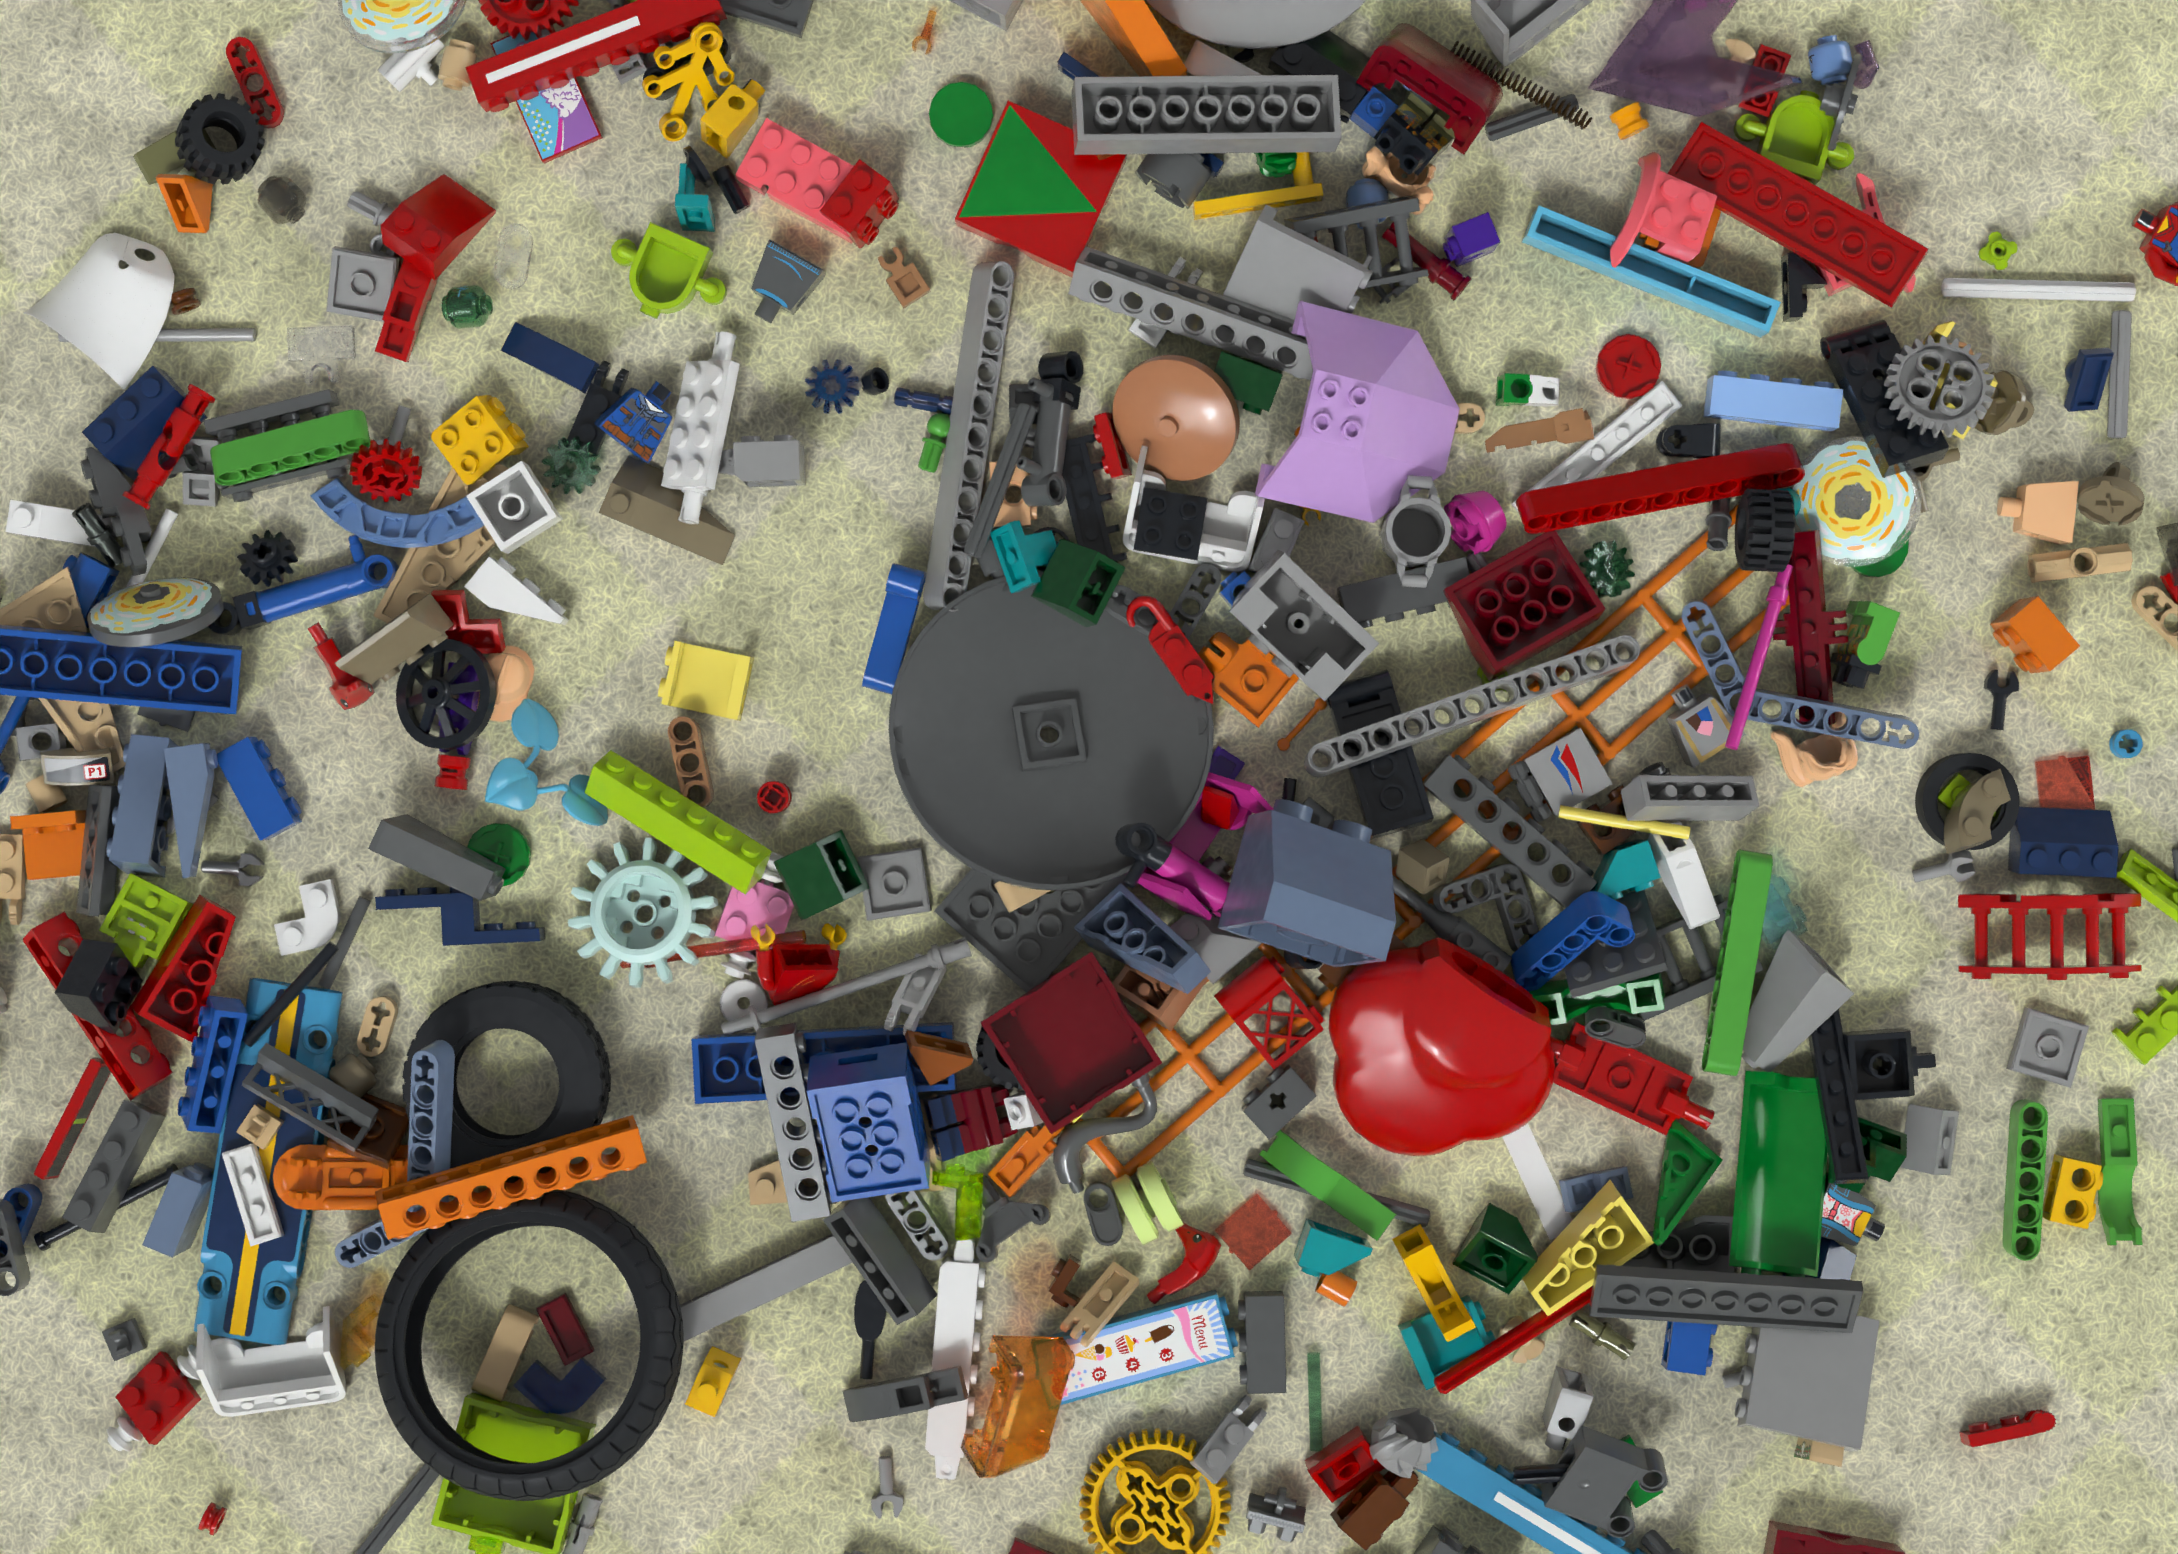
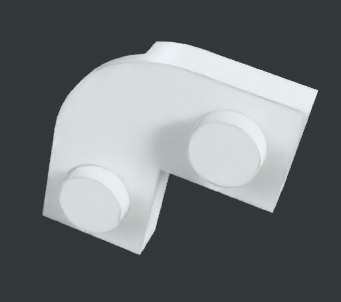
M333 879L299 886L305 918L274 924L281 956L321 947L327 944L333 937L338 923H340V909Z

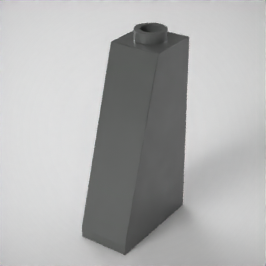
M408 814L381 820L368 849L480 901L496 896L504 884L502 876L506 868Z

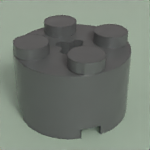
M1199 153L1147 154L1135 173L1146 185L1151 180V184L1156 188L1154 192L1178 207L1184 208L1185 206L1189 209L1211 177L1212 171L1203 164L1205 159Z

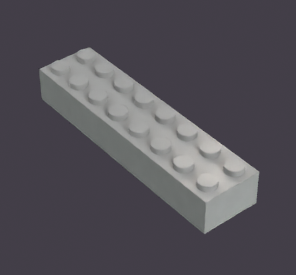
M1338 75L1075 77L1072 88L1074 155L1335 152L1342 138Z

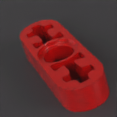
M245 37L232 39L227 44L226 56L246 103L251 106L250 112L251 114L257 113L260 118L258 123L263 125V127L275 128L283 121L284 109L259 51ZM243 46L246 50L250 49L246 53V58L253 67L246 68L243 60L235 57L239 53L238 47ZM254 74L261 75L264 80L262 88L258 91H250L247 87L248 78ZM264 97L266 104L272 109L275 108V111L271 113L272 118L270 120L260 116V114L264 113V107L258 99Z

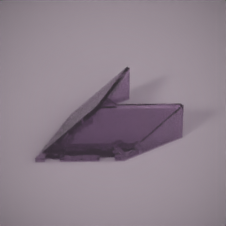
M1653 0L1652 5L1643 17L1637 21L1608 60V64L1600 75L1593 80L1588 89L1702 117L1800 85L1802 81L1797 76L1718 57L1712 35L1738 0Z

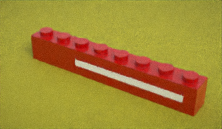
M637 0L465 68L481 107L486 112H499L508 108L509 103L519 99L530 100L537 97L542 90L550 87L552 89L564 87L569 83V80L578 76L589 77L598 73L599 68L609 64H623L630 59V56L642 52L646 54L654 52L660 47V44L671 40L673 42L685 40L700 23L711 22L719 26L720 21L727 19L720 0Z

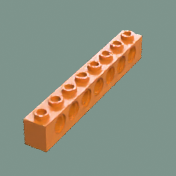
M631 1115L375 1191L387 1239H402L422 1229L440 1228L447 1222L459 1218H473L479 1212L489 1209H503L519 1200L537 1199L544 1193L556 1189L567 1190L574 1187L576 1183L586 1180L596 1181L605 1178L613 1172L634 1170L640 1164L647 1163L636 1121L634 1116ZM606 1148H616L611 1154H602ZM575 1157H584L583 1161L578 1164L570 1163ZM542 1167H552L547 1173H538V1170ZM511 1176L520 1177L514 1183L505 1182ZM478 1186L488 1187L483 1192H473V1190ZM444 1196H455L450 1202L440 1201ZM413 1205L422 1206L417 1212L408 1211Z

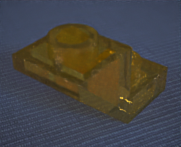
M375 1293L343 1319L340 1366L343 1370L351 1364L358 1368L372 1355L368 1350L375 1342L359 1323L365 1327L379 1315L375 1309L382 1304V1301Z

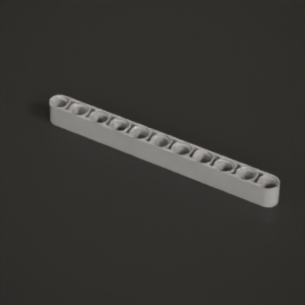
M1005 261L981 262L974 267L972 272L950 414V429L947 434L923 592L925 605L932 610L941 611L950 602L967 592L972 556L966 554L964 549L979 512L1014 283L1013 269Z
M1618 636L1314 745L1307 753L1304 760L1305 769L1313 777H1325L1624 670L1638 658L1640 645L1632 636ZM1616 646L1626 648L1629 652V659L1618 657L1615 650ZM1590 656L1597 659L1599 670L1590 669L1586 665V657ZM1557 667L1565 668L1568 671V681L1560 680L1555 672ZM1526 678L1535 679L1539 683V691H1530L1525 684ZM1499 688L1506 690L1510 697L1509 702L1499 701L1495 696V690ZM1465 700H1475L1479 705V712L1470 713L1465 707ZM1436 710H1443L1448 714L1450 719L1448 724H1441L1435 719L1434 713ZM1414 721L1419 727V734L1411 735L1407 733L1404 729V722ZM1380 731L1387 734L1389 744L1386 746L1378 745L1374 740V733ZM1347 742L1354 743L1359 750L1358 756L1351 757L1346 755L1343 751V744ZM1316 753L1324 754L1328 759V766L1324 768L1317 767L1313 763L1312 756Z

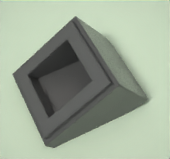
M1009 384L1010 424H1012L1020 403L1029 404L1037 409L1032 423L1037 424L1039 404L1033 402L1034 392L1028 389V384Z

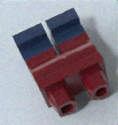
M981 1085L975 1088L922 1099L929 1128L937 1129L930 1131L937 1160L944 1162L956 1156L1004 1143L1003 1138L1018 1132V1129H1011L1008 1116L999 1119L997 1117L995 1107L1005 1105L1003 1099L1009 1097L1008 1089L1005 1086L990 1087ZM961 1121H962V1123H960V1124H956V1125H952V1126H949V1127H945V1126H947V1125H949V1124H953V1123H957V1122H961Z

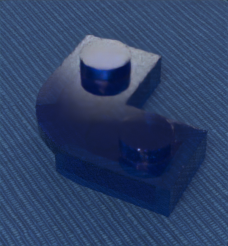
M583 1357L562 1380L557 1378L539 1360H536L513 1386L543 1412L565 1414L578 1410L606 1380V1377Z

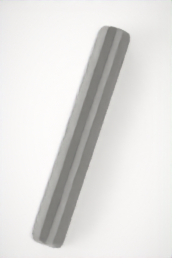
M2125 310L2114 311L2111 318L2110 349L2114 352L2109 370L2107 436L2113 439L2126 438L2128 428L2132 314L2130 311Z

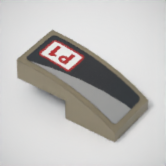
M73 747L40 752L45 784L77 786L114 783L109 748L75 752Z

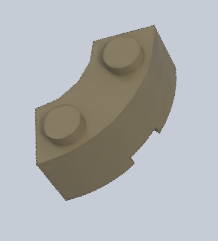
M2001 769L1972 782L1955 797V801L1949 814L1946 815L1944 823V843L1947 854L1977 847L1992 839L1990 825L1993 814L2000 805L2011 800Z

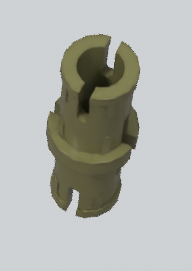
M1580 1308L1575 1312V1315L1584 1320L1585 1323L1572 1317L1569 1323L1571 1327L1593 1339L1592 1343L1598 1347L1603 1345L1621 1357L1622 1360H1626L1630 1356V1353L1622 1349L1620 1344L1633 1351L1635 1342L1614 1331L1612 1325L1608 1322L1602 1323L1595 1317H1591L1584 1309Z

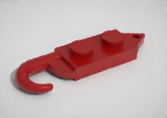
M1148 595L1133 599L1126 611V619L1130 627L1136 625L1134 621L1136 609L1142 606L1148 607L1158 620L1148 635L1152 648L1187 696L1193 695L1213 704L1212 679L1214 676L1163 604L1156 598ZM1205 693H1209L1208 698L1204 697Z

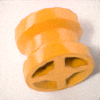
M1639 102L1632 103L1609 116L1611 122L1616 124L1619 129L1618 137L1620 140L1629 138L1649 127L1647 119L1642 118L1640 114L1641 106Z

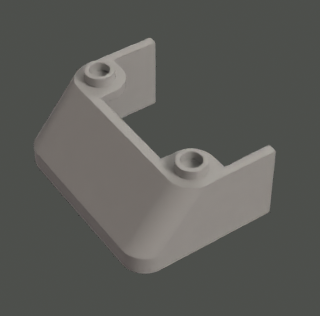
M1471 0V17L1495 57L1506 67L1523 56L1593 0Z

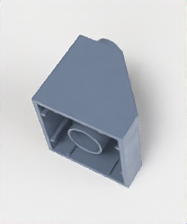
M1276 799L1273 810L1249 815L1218 928L1333 967L1386 961L1396 924L1391 850L1369 843L1372 829L1346 820H1335L1332 830L1310 823L1313 814L1312 808L1284 799Z

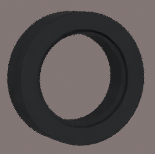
M1959 753L1946 756L1926 770L1916 790L1915 808L1923 829L1931 838L1945 846V822L1941 818L1937 804L1938 793L1944 781L1952 774L1961 770H1973L1985 776L2001 769L2011 800L2000 805L1996 810V815L1992 817L1990 825L1992 839L1977 847L1966 850H1980L1996 844L2009 833L2018 816L2020 799L2013 776L2000 762L1986 755Z

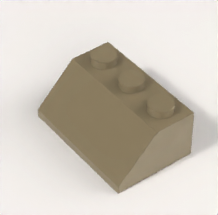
M429 593L354 647L335 664L339 669L369 684H373L380 678L386 682L401 671L398 668L399 664L406 661L410 665L423 656L424 653L421 649L427 644L433 649L447 639L448 636L445 631L454 624Z

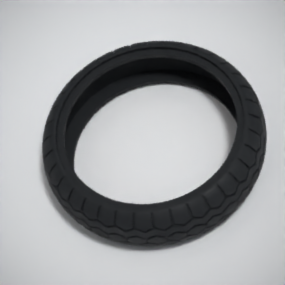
M556 1189L544 1193L537 1199L519 1200L503 1209H489L479 1212L477 1216L470 1219L459 1218L447 1222L440 1228H429L414 1243L395 1270L379 1310L375 1334V1366L380 1392L393 1424L407 1445L426 1465L452 1483L481 1495L504 1500L534 1501L564 1496L587 1488L615 1472L643 1447L660 1424L675 1392L682 1364L684 1333L681 1307L673 1281L661 1257L646 1237L633 1224L600 1202L580 1194ZM531 1226H554L575 1232L595 1244L612 1260L625 1278L633 1295L640 1323L639 1359L632 1385L625 1400L612 1419L593 1438L580 1447L550 1460L537 1463L510 1461L490 1455L476 1448L462 1438L443 1418L433 1401L424 1376L421 1350L423 1327L430 1302L439 1284L456 1262L468 1251L481 1242L509 1230Z

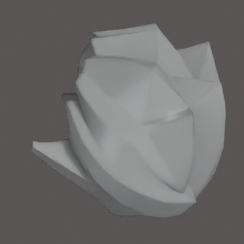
M1418 1408L1390 1411L1388 1415H1384L1372 1428L1370 1454L1373 1460L1377 1459L1383 1467L1400 1477L1411 1478L1413 1469L1427 1471V1463L1431 1462V1454L1439 1451L1434 1431L1438 1432L1436 1425L1430 1418L1421 1415Z

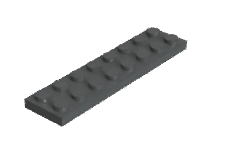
M1597 1264L1589 1312L1591 1317L1852 1333L1863 1295L1862 1281L1846 1279L1836 1280Z

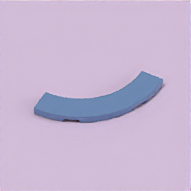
M338 477L310 495L323 512L346 531L370 542L391 547L416 548L439 545L459 539L484 526L466 496L446 507L429 511L428 514L410 515L409 513L381 511L367 505L353 495Z

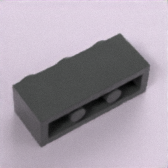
M1245 1291L1244 1300H1238V1319L1244 1320L1245 1333H1239V1352H1245V1365L1239 1366L1240 1385H1246L1247 1394L1287 1393L1283 1291Z

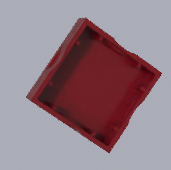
M1089 952L980 1022L1051 1134L1089 1111L1096 1103L1116 1090L1123 1089L1162 1064V1061L1139 1025L1133 1019L1092 952Z

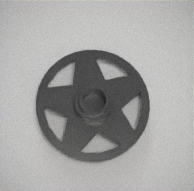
M1859 53L1854 55L1846 85L1834 83L1833 86L1826 85L1820 110L1825 111V115L1836 118L1827 149L1829 151L1836 149V142L1839 140L1838 135L1841 132V125L1844 123V116L1846 113L1853 115L1858 95L1852 94V89H1854L1853 84L1857 78L1856 73L1859 70L1858 66L1862 59Z

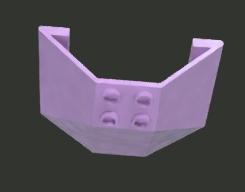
M1299 301L1291 334L1306 337L1313 374L1299 434L1276 466L1262 463L1255 496L1374 523L1398 505L1400 492L1407 480V475L1431 476L1434 481L1445 473L1460 409L1418 331ZM1409 489L1410 497L1421 489Z

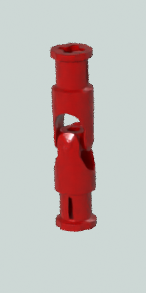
M189 384L187 387L189 392L180 407H175L163 428V433L156 439L137 469L138 476L131 488L122 494L127 499L147 510L151 507L149 502L158 487L164 486L181 457L185 445L189 443L201 425L200 418L209 403H214L216 400L213 396L192 384ZM159 451L170 456L162 464L158 463Z

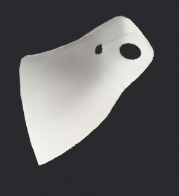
M118 233L105 234L91 245L78 263L50 292L33 307L25 311L24 314L31 315L42 321L75 345L125 390L150 352L166 319L174 286L173 269L166 254L156 246ZM137 249L148 250L154 254L155 259L152 261L142 260L135 255L134 251ZM119 261H125L129 264V267L121 269L118 265Z

